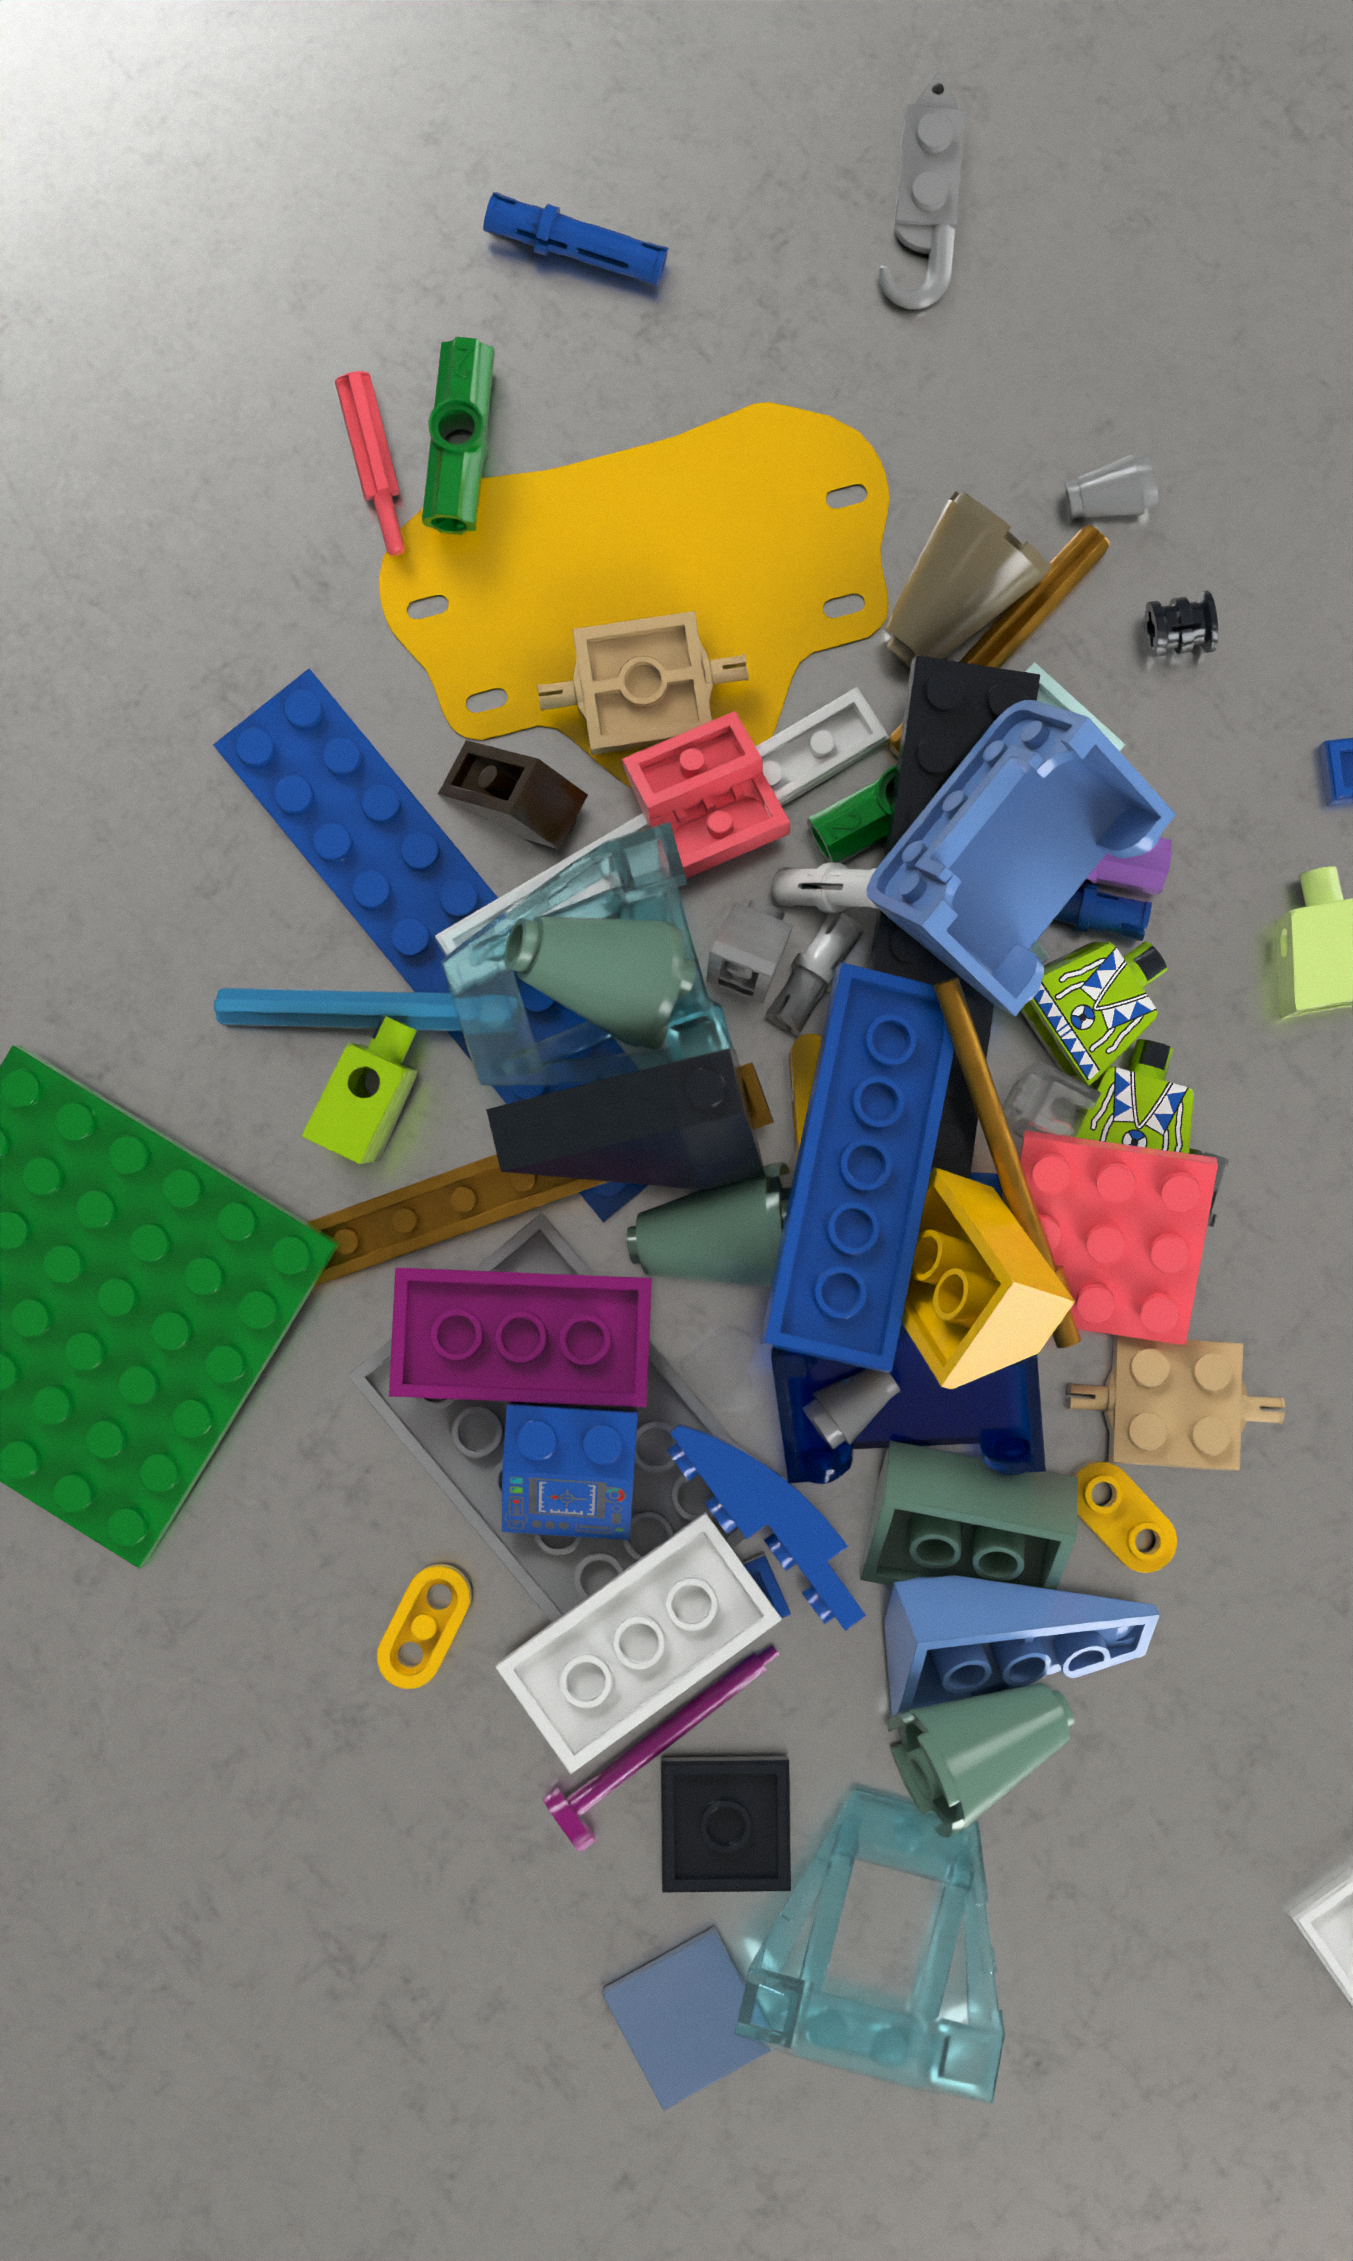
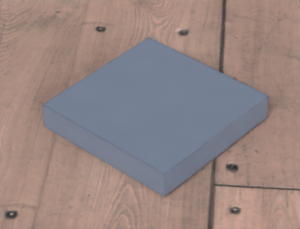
M715 1926L603 1988L602 1995L663 2111L777 2048L775 2038Z

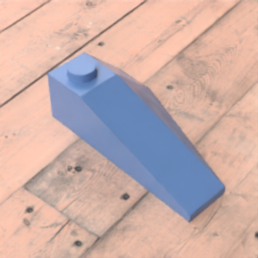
M956 1575L935 1578L916 1577L907 1581L894 1582L884 1621L892 1716L904 1710L998 1692L1007 1688L1013 1689L1031 1685V1683L1038 1681L1044 1676L1063 1671L1070 1678H1077L1144 1656L1160 1614L1154 1604Z

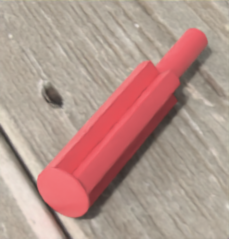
M365 371L346 373L335 380V386L364 500H374L387 553L391 556H397L404 552L405 546L392 496L399 495L400 491L371 376Z

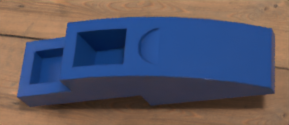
M681 1423L669 1431L676 1444L667 1449L668 1453L688 1481H691L700 1474L714 1494L705 1504L727 1534L738 1527L744 1537L748 1539L768 1524L773 1533L764 1539L765 1543L786 1572L797 1564L804 1573L811 1586L804 1590L802 1594L824 1624L835 1617L846 1631L866 1616L828 1563V1561L846 1549L848 1545L822 1513L797 1488L768 1465L743 1449L710 1433Z

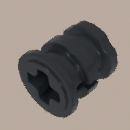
M1208 590L1199 592L1196 602H1189L1186 597L1171 599L1170 604L1167 606H1162L1159 601H1151L1146 604L1144 615L1145 634L1152 657L1164 656L1166 649L1174 648L1177 654L1192 652L1194 645H1201L1206 653L1216 650L1218 644V618L1214 599Z

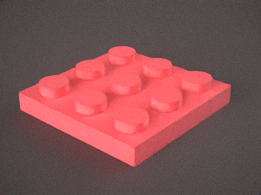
M1024 1130L1020 1161L1055 1264L1064 1267L1071 1288L1070 1295L1075 1300L1071 1311L1077 1329L1186 1345L1218 1169L1217 1158Z

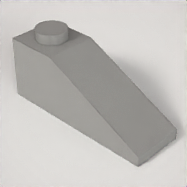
M750 900L748 907L735 902L711 947L706 981L764 1003L793 928L792 924L782 921L785 913L774 906L756 900Z

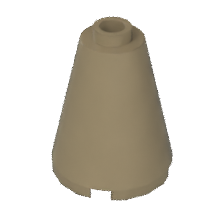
M956 490L949 500L946 501L884 627V630L892 637L885 647L910 668L912 659L915 656L943 659L1042 581L1051 567L1028 541L1022 546V543L1009 531L1012 527L968 494L964 492L959 494Z

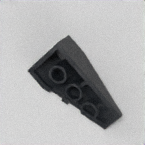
M732 1048L486 1109L501 1172L698 1190L766 1175L736 1049Z

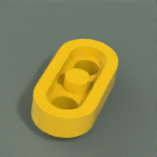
M1090 1461L1079 1466L1071 1474L1073 1477H1078L1077 1517L1121 1564L1137 1572L1150 1573L1162 1569L1171 1561L1177 1548V1535L1174 1526L1121 1468L1104 1461ZM1107 1482L1112 1489V1498L1107 1504L1098 1506L1092 1499V1490L1096 1484ZM1144 1529L1152 1530L1156 1538L1154 1547L1148 1552H1140L1135 1543L1136 1536Z
M434 1564L421 1570L410 1582L377 1651L379 1670L383 1677L392 1685L403 1689H415L427 1684L439 1670L471 1605V1586L466 1576L460 1570L447 1564ZM441 1584L449 1588L452 1600L448 1606L437 1607L432 1604L429 1599V1590L432 1586ZM407 1642L418 1644L423 1651L422 1661L417 1664L406 1663L400 1654L401 1646Z

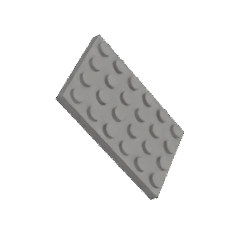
M542 1212L472 1270L595 1276ZM392 1338L347 1375L552 1623L704 1512H707L732 1549L746 1539L738 1527L728 1534L724 1531L705 1504L707 1500L714 1496L713 1492L700 1474L691 1481H688L667 1451V1449L676 1444L669 1431L679 1423L710 1433L737 1447L739 1446L650 1340L647 1407L389 1397ZM521 1403L638 1411L630 1540L502 1532V1467L508 1404Z

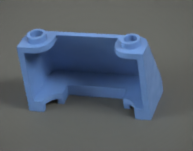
M1023 700L1007 708L993 722L876 868L867 886V897L888 918L995 1006L1016 1016L1022 1007L1035 997L1041 986L1044 965L1030 949L1106 853L1117 858H1130L1147 853L1157 844L1161 833L1176 814L1089 717L1035 700Z

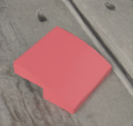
M736 711L622 759L624 770L636 799L677 883L790 834V820L763 774V759Z

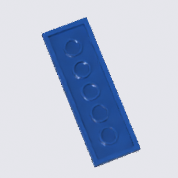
M843 962L836 968L759 1344L880 1372L892 1371L954 1054V1046L934 987L931 984Z

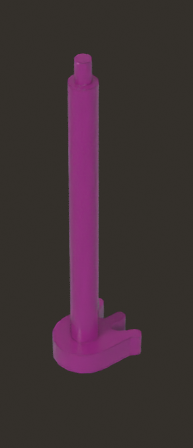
M770 1645L759 1655L753 1652L570 1796H567L557 1786L543 1797L549 1812L577 1851L583 1852L597 1841L595 1838L596 1834L584 1820L582 1814L766 1672L765 1666L780 1655L773 1645Z

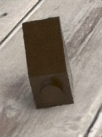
M468 740L462 746L438 792L446 800L523 839L559 850L566 836L574 828L577 815L588 794L538 758Z

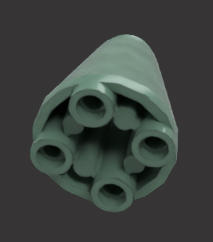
M544 916L535 917L531 921L519 918L510 931L504 952L505 967L517 971L518 977L525 983L621 1042L652 1050H658L663 1045L668 1033L669 1017L677 997L684 998L689 994L696 975L695 962L685 958V943L682 930L676 924L666 921Z

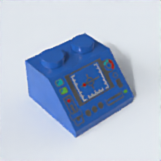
M521 1403L508 1404L502 1467V1532L630 1540L638 1411Z

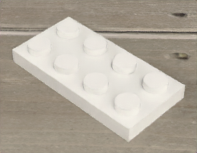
M704 1512L503 1658L495 1667L569 1773L572 1774L776 1625L782 1618L707 1512Z

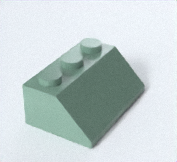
M890 1441L877 1482L860 1580L893 1586L894 1582L907 1581L916 1577L935 1578L956 1575L1056 1590L1077 1537L1078 1477Z

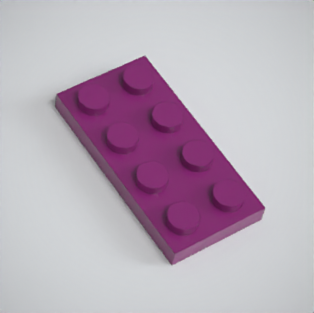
M395 1267L389 1397L647 1407L652 1278Z

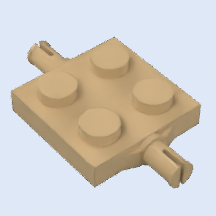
M695 611L572 629L577 657L573 673L574 680L545 685L537 684L541 711L578 705V710L587 724L591 755L651 747L712 721L709 702L713 685L742 680L748 681L749 674L745 654L714 660L708 659V654L699 641Z
M1117 1335L1113 1337L1112 1369L1105 1386L1073 1384L1069 1382L1067 1387V1395L1091 1397V1399L1075 1397L1066 1399L1068 1410L1104 1411L1110 1431L1109 1463L1239 1471L1241 1434L1246 1421L1282 1424L1285 1417V1412L1260 1410V1408L1277 1410L1285 1408L1283 1397L1247 1396L1242 1380L1243 1344L1187 1340L1186 1345Z

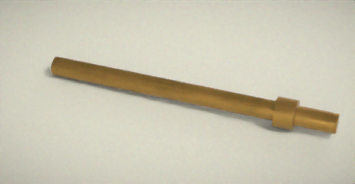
M955 977L937 983L933 987L1009 1209L1070 1293L1071 1288L1064 1267L1055 1264L959 979ZM1071 1308L1052 1334L1056 1347L1059 1349L1073 1346L1081 1341Z

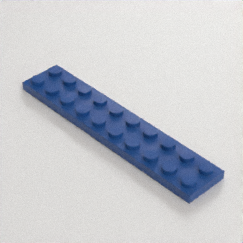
M309 668L215 742L213 746L414 992L468 993L437 944L435 935L498 899V897ZM507 969L469 993L512 994L516 996L520 1008L517 1030L513 1032L447 1031L506 1104L640 1070L612 1035L525 983L518 977L517 971ZM606 1182L578 1193L601 1221L605 1223L650 1185Z

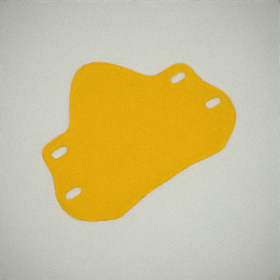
M772 402L754 403L677 436L553 469L482 478L476 531H468L462 535L440 533L436 529L423 525L422 508L400 529L405 546L404 552L397 556H391L386 551L383 556L379 575L381 606L392 633L425 668L435 689L441 710L447 722L457 734L469 739L485 740L536 726L556 728L571 738L613 776L632 788L624 770L622 759L649 747L591 755L587 724L578 710V705L541 711L537 684L545 685L574 680L573 673L577 657L572 629L695 611L699 641L708 654V659L714 660L745 654L746 666H748V681L742 680L713 685L709 702L711 718L715 720L736 711L756 747L773 737L791 680L799 664L814 652L868 638L879 630L887 619L889 609L888 591L882 568L880 548L889 509V485L880 458L872 445L859 431L829 415ZM862 485L867 491L865 500L853 505L832 508L826 502V496L829 492L844 487ZM850 594H859L864 599L865 605L863 609L855 613L830 618L824 612L825 603L831 599ZM435 595H442L448 600V608L440 614L413 619L407 613L409 604L416 600ZM492 689H502L507 694V702L498 708L473 713L466 707L467 699L473 694Z

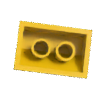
M934 1167L929 1177L902 1324L941 1387L952 1390L1038 1354L1057 1326L1062 1322L1075 1300L993 1187Z

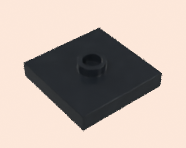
M789 1757L661 1758L662 1893L791 1891Z

